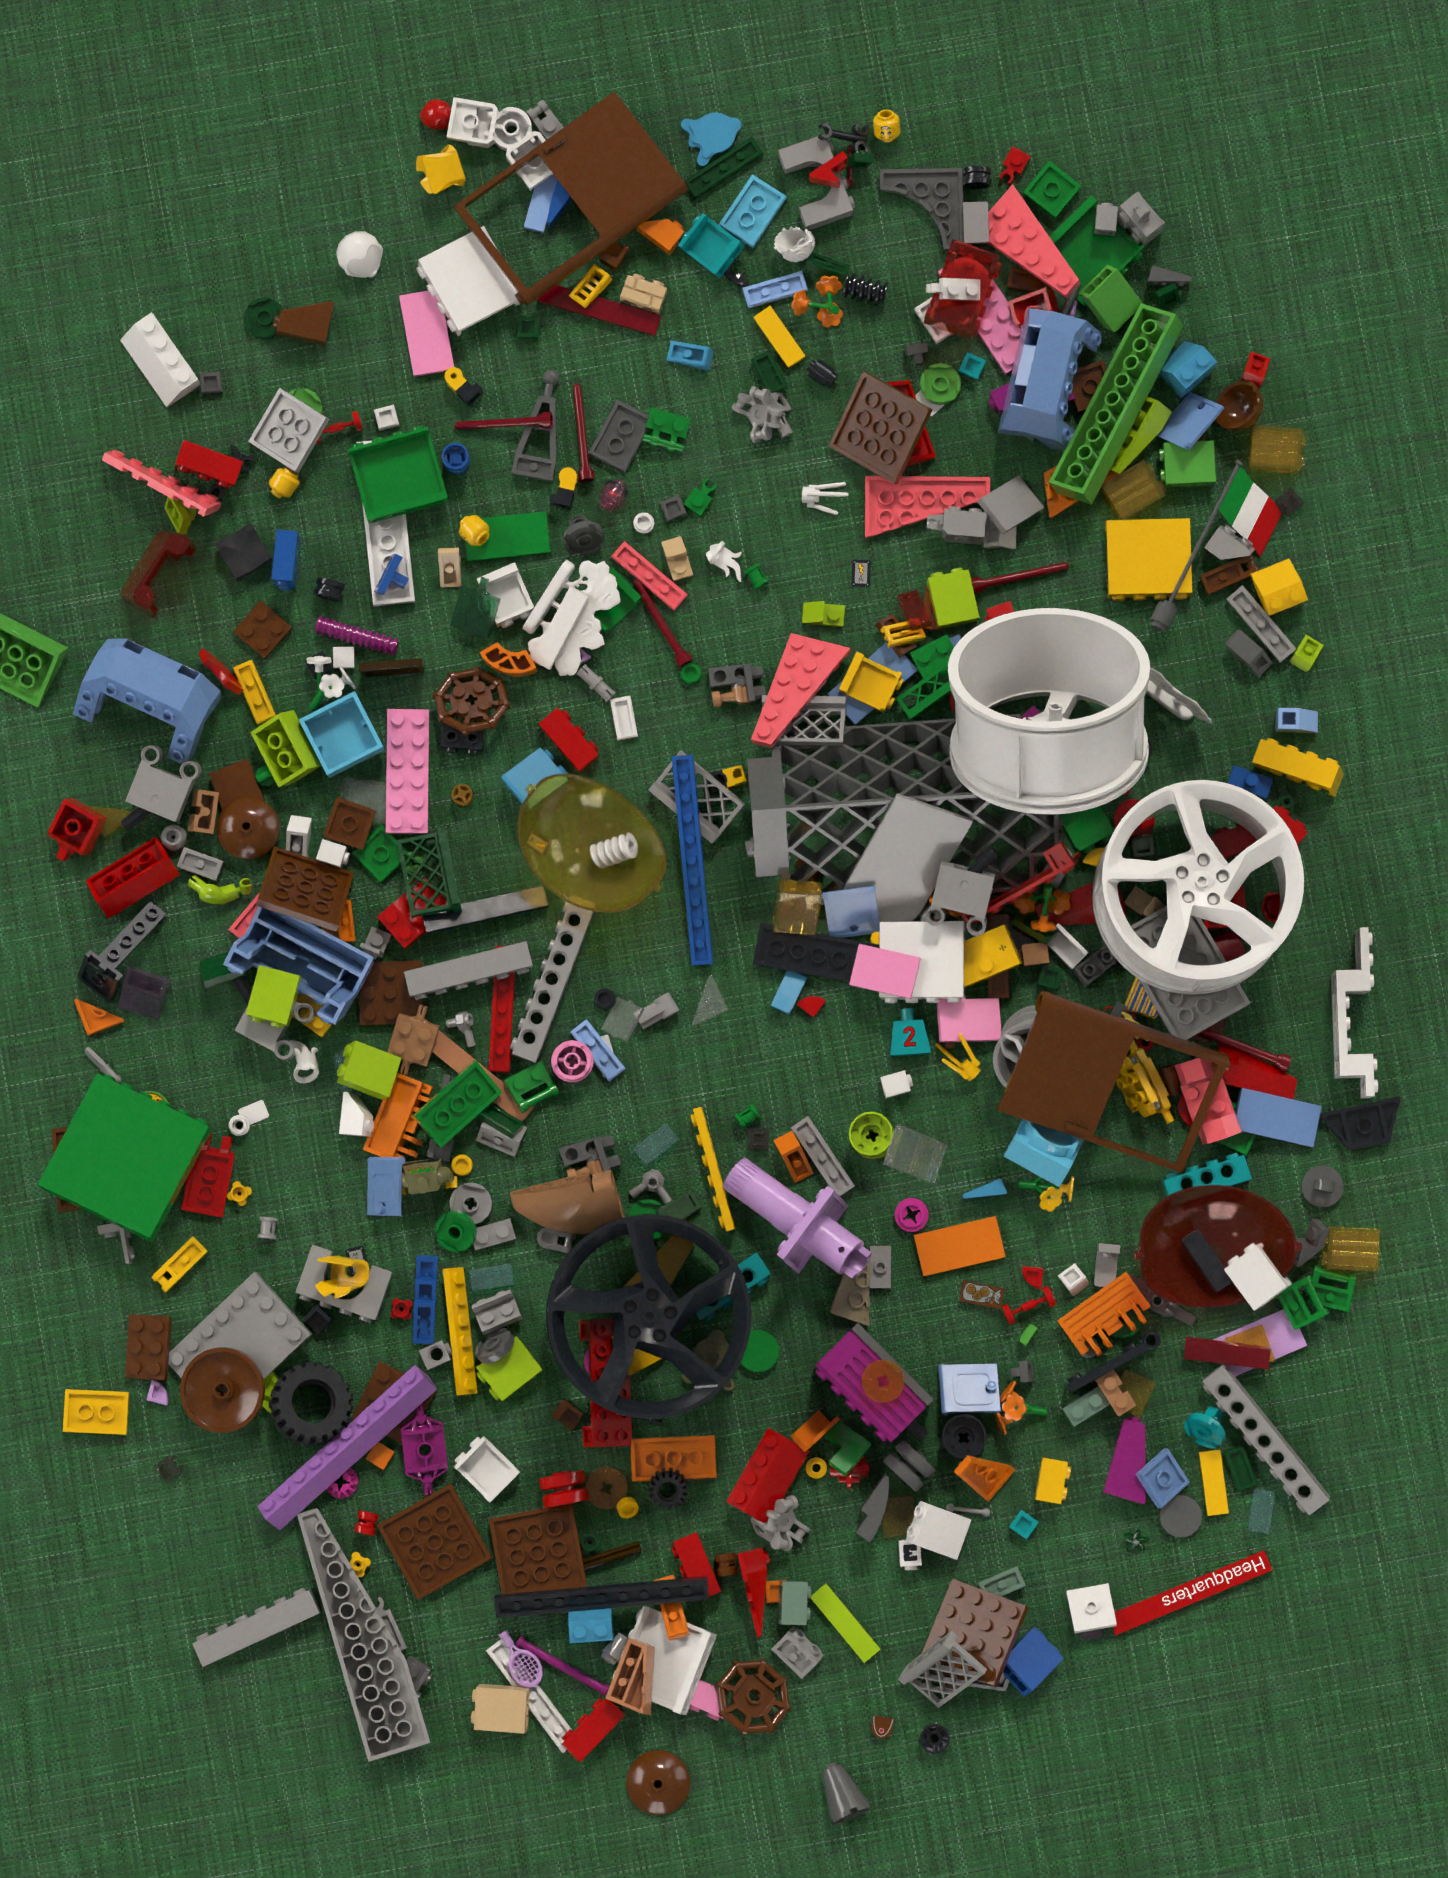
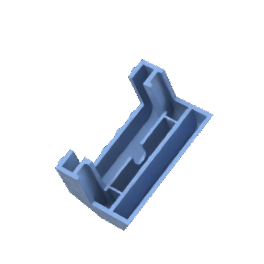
M1029 308L1024 318L998 433L1036 438L1050 449L1065 451L1075 432L1063 419L1068 411L1067 402L1073 389V376L1077 372L1078 355L1082 351V345H1085L1092 352H1097V347L1101 343V332L1086 320L1054 311Z
M126 638L107 639L94 657L81 683L73 715L92 723L95 713L98 714L102 710L105 695L113 697L175 726L176 729L167 758L183 764L189 762L196 753L204 723L220 702L221 691L202 673Z
M258 906L246 933L233 943L223 965L227 966L228 970L235 974H243L250 967L258 968L261 965L301 976L302 980L298 993L301 995L306 994L312 997L315 1003L324 1005L318 1010L316 1015L320 1016L321 1020L325 1023L336 1024L346 1015L373 966L374 957L311 923Z

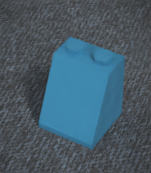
M1185 341L1167 357L1159 375L1180 399H1183L1213 372L1217 361L1204 346Z
M541 747L501 776L503 783L530 814L568 782L566 778L568 773L561 765L557 767L553 763L555 759L547 749L543 751Z
M612 1608L568 1612L570 1643L614 1639Z

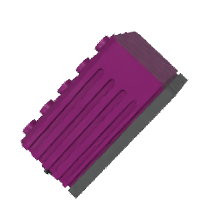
M858 1323L814 1365L816 1368L814 1373L822 1381L827 1379L831 1383L829 1388L837 1396L842 1394L847 1399L844 1403L852 1411L857 1409L862 1414L859 1418L867 1426L873 1425L877 1429L874 1433L883 1442L886 1440L892 1442L905 1428L919 1442L929 1434L915 1418L934 1399Z

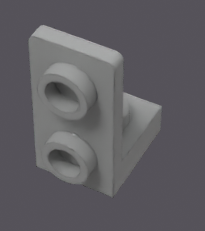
M371 927L365 944L361 943L360 948L363 952L374 957L375 960L377 956L382 958L392 935Z
M112 1223L97 1226L99 1235H105V1238L118 1236L117 1232H120L125 1263L132 1264L135 1254L133 1246H129L128 1238H131V1232Z
M1097 1244L1094 1286L1105 1287L1116 1279L1120 1245Z

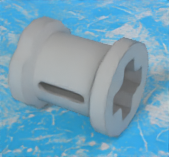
M260 1216L261 1229L257 1238L276 1239L275 1227L279 1218Z

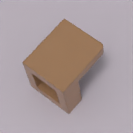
M1040 942L1022 945L1023 967L1049 964L1046 944Z

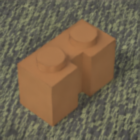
M193 790L191 806L196 807L195 814H190L188 831L205 834L214 833L219 792Z
M1114 1369L1095 1380L1118 1417L1136 1406L1128 1391L1122 1393L1118 1387L1123 1383Z

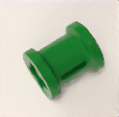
M760 563L744 571V574L748 575L753 583L754 590L770 582L769 578H766L762 572Z
M752 1103L749 1104V1108L740 1114L736 1113L734 1115L743 1130L747 1129V1126L752 1122L762 1119Z

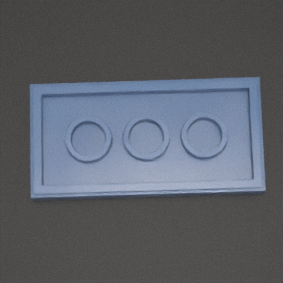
M886 642L868 659L895 672H901V678L904 679V683L918 670L905 655L899 658L892 648H888V642ZM840 682L828 693V696L846 697V716L856 725L874 708L840 693L839 688L842 684Z
M1240 1088L1235 1114L1242 1132L1314 1147L1322 1106Z

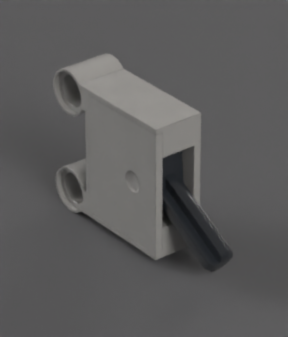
M146 746L141 751L142 760L125 802L138 806V808L121 820V824L126 830L133 828L150 813L179 822L195 780L202 773L201 766L194 761L185 762L181 765L180 775L182 777L157 768L154 764L161 762L163 751L158 746ZM151 749L155 750L157 754L154 761L148 758V752ZM189 765L195 768V774L192 777L186 773V768Z
M988 847L970 867L942 861L932 904L926 913V920L930 925L938 926L943 923L946 909L972 915L967 923V930L971 935L979 936L984 933L987 927L986 914L996 873L984 870L998 856L994 848ZM931 911H939L941 918L934 919L931 916ZM979 920L983 927L980 929L974 928L972 921Z
M241 976L233 979V983L248 1007L252 988L246 978ZM295 1002L292 1017L295 1014V1017L304 1024L312 1022L315 1019L314 1008L306 1003ZM246 1008L235 1031L275 1052L276 1056L281 1060L287 1061L292 1059L295 1055L294 1046L286 1040L280 1041L288 1026L283 1025V1029L270 1026V1021L263 1020L262 1023L251 1021V1016L246 1015ZM304 1008L310 1009V1016L307 1019L300 1017V1011ZM283 1045L290 1047V1052L286 1056H281L279 1052Z

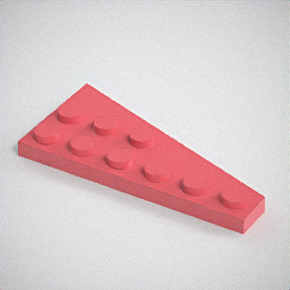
M1012 184L988 212V244L1062 296L1068 298L1080 284V281Z
M117 450L104 453L102 461L120 471H131L133 478L148 481L147 485L171 499L183 500L182 503L187 508L200 509L198 514L202 516L216 512L221 507L222 502L218 501V497L210 493L202 494L193 485L187 484L185 486L179 483L180 480L176 477L162 475L159 469L154 467L146 468L142 466L143 463L134 458L129 460L123 457L124 454Z
M865 476V539L926 520L928 515L944 514V509L948 510L949 507L964 508L976 504L982 497L990 493V477L901 476L899 483L893 484L881 476Z
M791 633L751 742L772 748L785 733L793 719L799 716L802 708L808 705L826 683V679L830 674L836 671L839 663L850 654V648Z

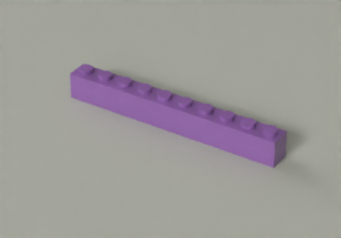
M414 1365L258 1505L264 1518L279 1530L287 1525L437 1390L430 1377Z

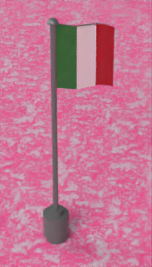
M1239 460L1235 462L1236 466L1169 600L1159 601L1150 618V626L1157 631L1165 632L1166 629H1169L1177 613V609L1174 608L1175 604L1172 602L1217 511H1219L1232 529L1242 538L1248 539L1253 544L1252 547L1259 558L1282 514L1275 502L1253 483L1242 468L1243 463Z

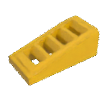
M594 264L569 294V297L586 308L608 286L612 278L607 272ZM594 277H599L601 279L600 282L594 279ZM591 281L596 285V287L594 288L588 283ZM586 287L592 292L589 294L583 288ZM581 293L587 298L583 300L577 295Z

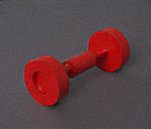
M358 411L352 412L354 421L329 425V428L324 429L322 434L345 430V427L351 425L356 426L357 432L363 431ZM320 437L317 440L316 444L321 443Z
M1048 1286L1042 1288L1044 1297L1038 1300L1032 1299L1021 1304V1307L1011 1311L1008 1304L1001 1306L1010 1326L1016 1323L1013 1315L1021 1311H1029L1037 1307V1304L1046 1300L1050 1308L1056 1305Z

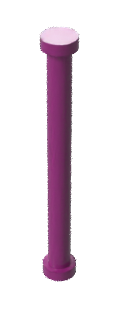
M520 1636L515 1645L517 1648L520 1647L532 1652L536 1657L599 1691L603 1697L610 1685L598 1682L525 1641L523 1636Z

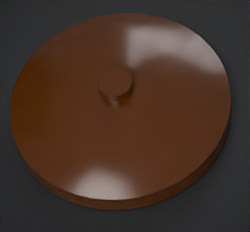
M218 1347L200 1353L188 1364L182 1375L180 1396L186 1413L198 1426L211 1432L227 1433L243 1428L257 1416L264 1401L265 1383L261 1370L251 1357L234 1348Z

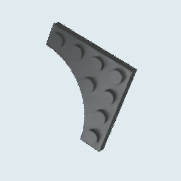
M962 168L880 169V192L896 193L918 203L929 213L937 225L943 243V251H964Z

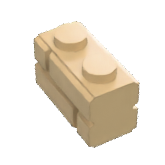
M628 275L620 295V302L659 315L667 295V288L664 287L665 284L653 280L651 283L645 281V277L641 275Z

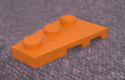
M967 1455L959 1463L954 1473L989 1502L1016 1469L1011 1465Z

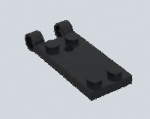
M1155 1332L1143 1334L1140 1344L1137 1345L1136 1342H1133L1122 1348L1124 1350L1122 1354L1081 1376L1080 1373L1071 1376L1067 1379L1069 1383L1065 1384L1068 1392H1073L1149 1349L1157 1348L1161 1343L1160 1336ZM1148 1335H1152L1155 1339L1152 1347L1146 1343Z

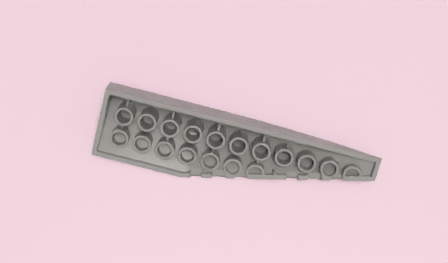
M318 1508L297 1514L368 1762L430 1743L408 1664L400 1648Z

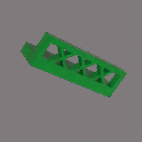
M949 661L896 698L911 720L916 719L952 693L949 681L947 683L938 682L939 673L943 670L948 671ZM925 683L934 684L932 694H921L922 686ZM909 695L917 696L916 705L908 709L903 699Z

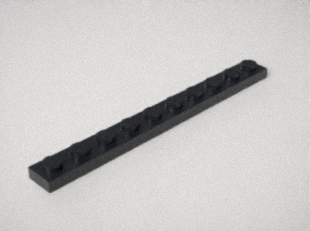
M707 1576L494 1595L496 1618L709 1599Z

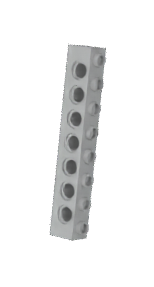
M571 897L570 901L566 900L562 911L565 913L563 921H558L555 932H558L555 940H551L547 950L550 952L548 960H543L540 971L543 972L540 979H536L532 989L536 992L533 999H528L525 1010L528 1011L526 1018H521L517 1028L521 1031L518 1038L514 1037L511 1043L512 1055L535 1064L537 1063L595 912V905ZM578 916L580 924L571 926L569 924L570 917ZM565 935H570L573 938V942L569 946H564L561 943V939ZM563 955L566 959L565 963L560 966L554 963L555 956ZM555 974L558 977L555 985L547 984L546 978L548 975ZM542 994H548L551 998L550 1002L546 1005L539 1003V997ZM536 1013L543 1016V1021L540 1024H533L531 1022V1017ZM527 1033H533L536 1037L532 1044L524 1042V1036Z
M1225 1364L1219 1366L1203 1379L1205 1391L1210 1396L1212 1394L1218 1400L1216 1404L1222 1412L1226 1411L1231 1418L1229 1420L1236 1429L1240 1428L1242 1430L1244 1440L1250 1446L1253 1444L1257 1449L1256 1454L1263 1463L1266 1461L1269 1464L1271 1474L1276 1479L1280 1478L1284 1483V1490L1289 1496L1293 1495L1298 1501L1296 1505L1303 1513L1307 1512L1308 1515H1311L1330 1500V1495ZM1227 1385L1231 1390L1230 1394L1223 1395L1219 1387ZM1241 1402L1244 1410L1241 1412L1235 1411L1233 1403ZM1254 1419L1257 1422V1427L1249 1428L1246 1425V1420ZM1266 1435L1270 1438L1271 1443L1263 1445L1260 1443L1259 1437ZM1280 1452L1283 1454L1284 1460L1277 1462L1273 1459L1272 1454ZM1294 1469L1297 1472V1477L1294 1479L1287 1477L1286 1471ZM1307 1486L1310 1488L1311 1493L1309 1495H1302L1299 1488Z

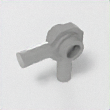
M651 1169L645 1173L642 1183L629 1191L633 1198L648 1190L656 1191L664 1204L672 1200L663 1188L665 1178L659 1170Z

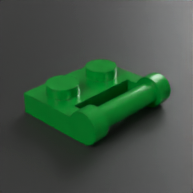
M542 1061L504 1080L521 1113L528 1111L529 1107L550 1096L555 1097L559 1095L558 1088L551 1080ZM545 1084L546 1090L525 1101L522 1099L521 1096Z
M1314 1266L1312 1284L1323 1306L1349 1312L1356 1275H1344ZM1319 1277L1346 1283V1290L1319 1284ZM1308 1295L1306 1303L1313 1304Z
M1311 1276L1291 1284L1277 1295L1294 1330L1329 1314L1328 1309L1324 1308L1312 1284ZM1302 1286L1305 1287L1317 1311L1313 1315H1311L1298 1289Z

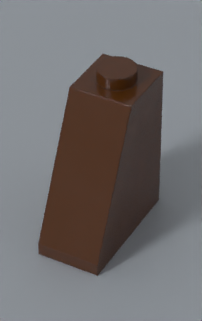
M327 301L281 310L279 316L275 315L273 328H276L275 334L324 346L334 302Z

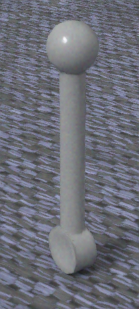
M953 1504L946 1506V1510L949 1512L983 1514L985 1517L990 1515V1510L987 1508L979 1510L955 1507Z

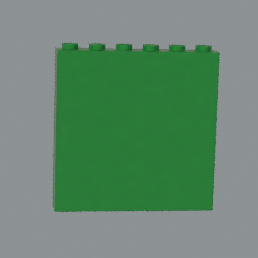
M97 1073L37 1185L41 1190L153 1243L212 1131L208 1126L209 1123L201 1118L195 1120L189 1117L190 1114L182 1109L176 1111L170 1108L171 1105L163 1100L157 1102L152 1099L150 1094L144 1091L138 1093L133 1090L134 1087L123 1082L121 1085L115 1082L116 1079L105 1073L103 1076Z

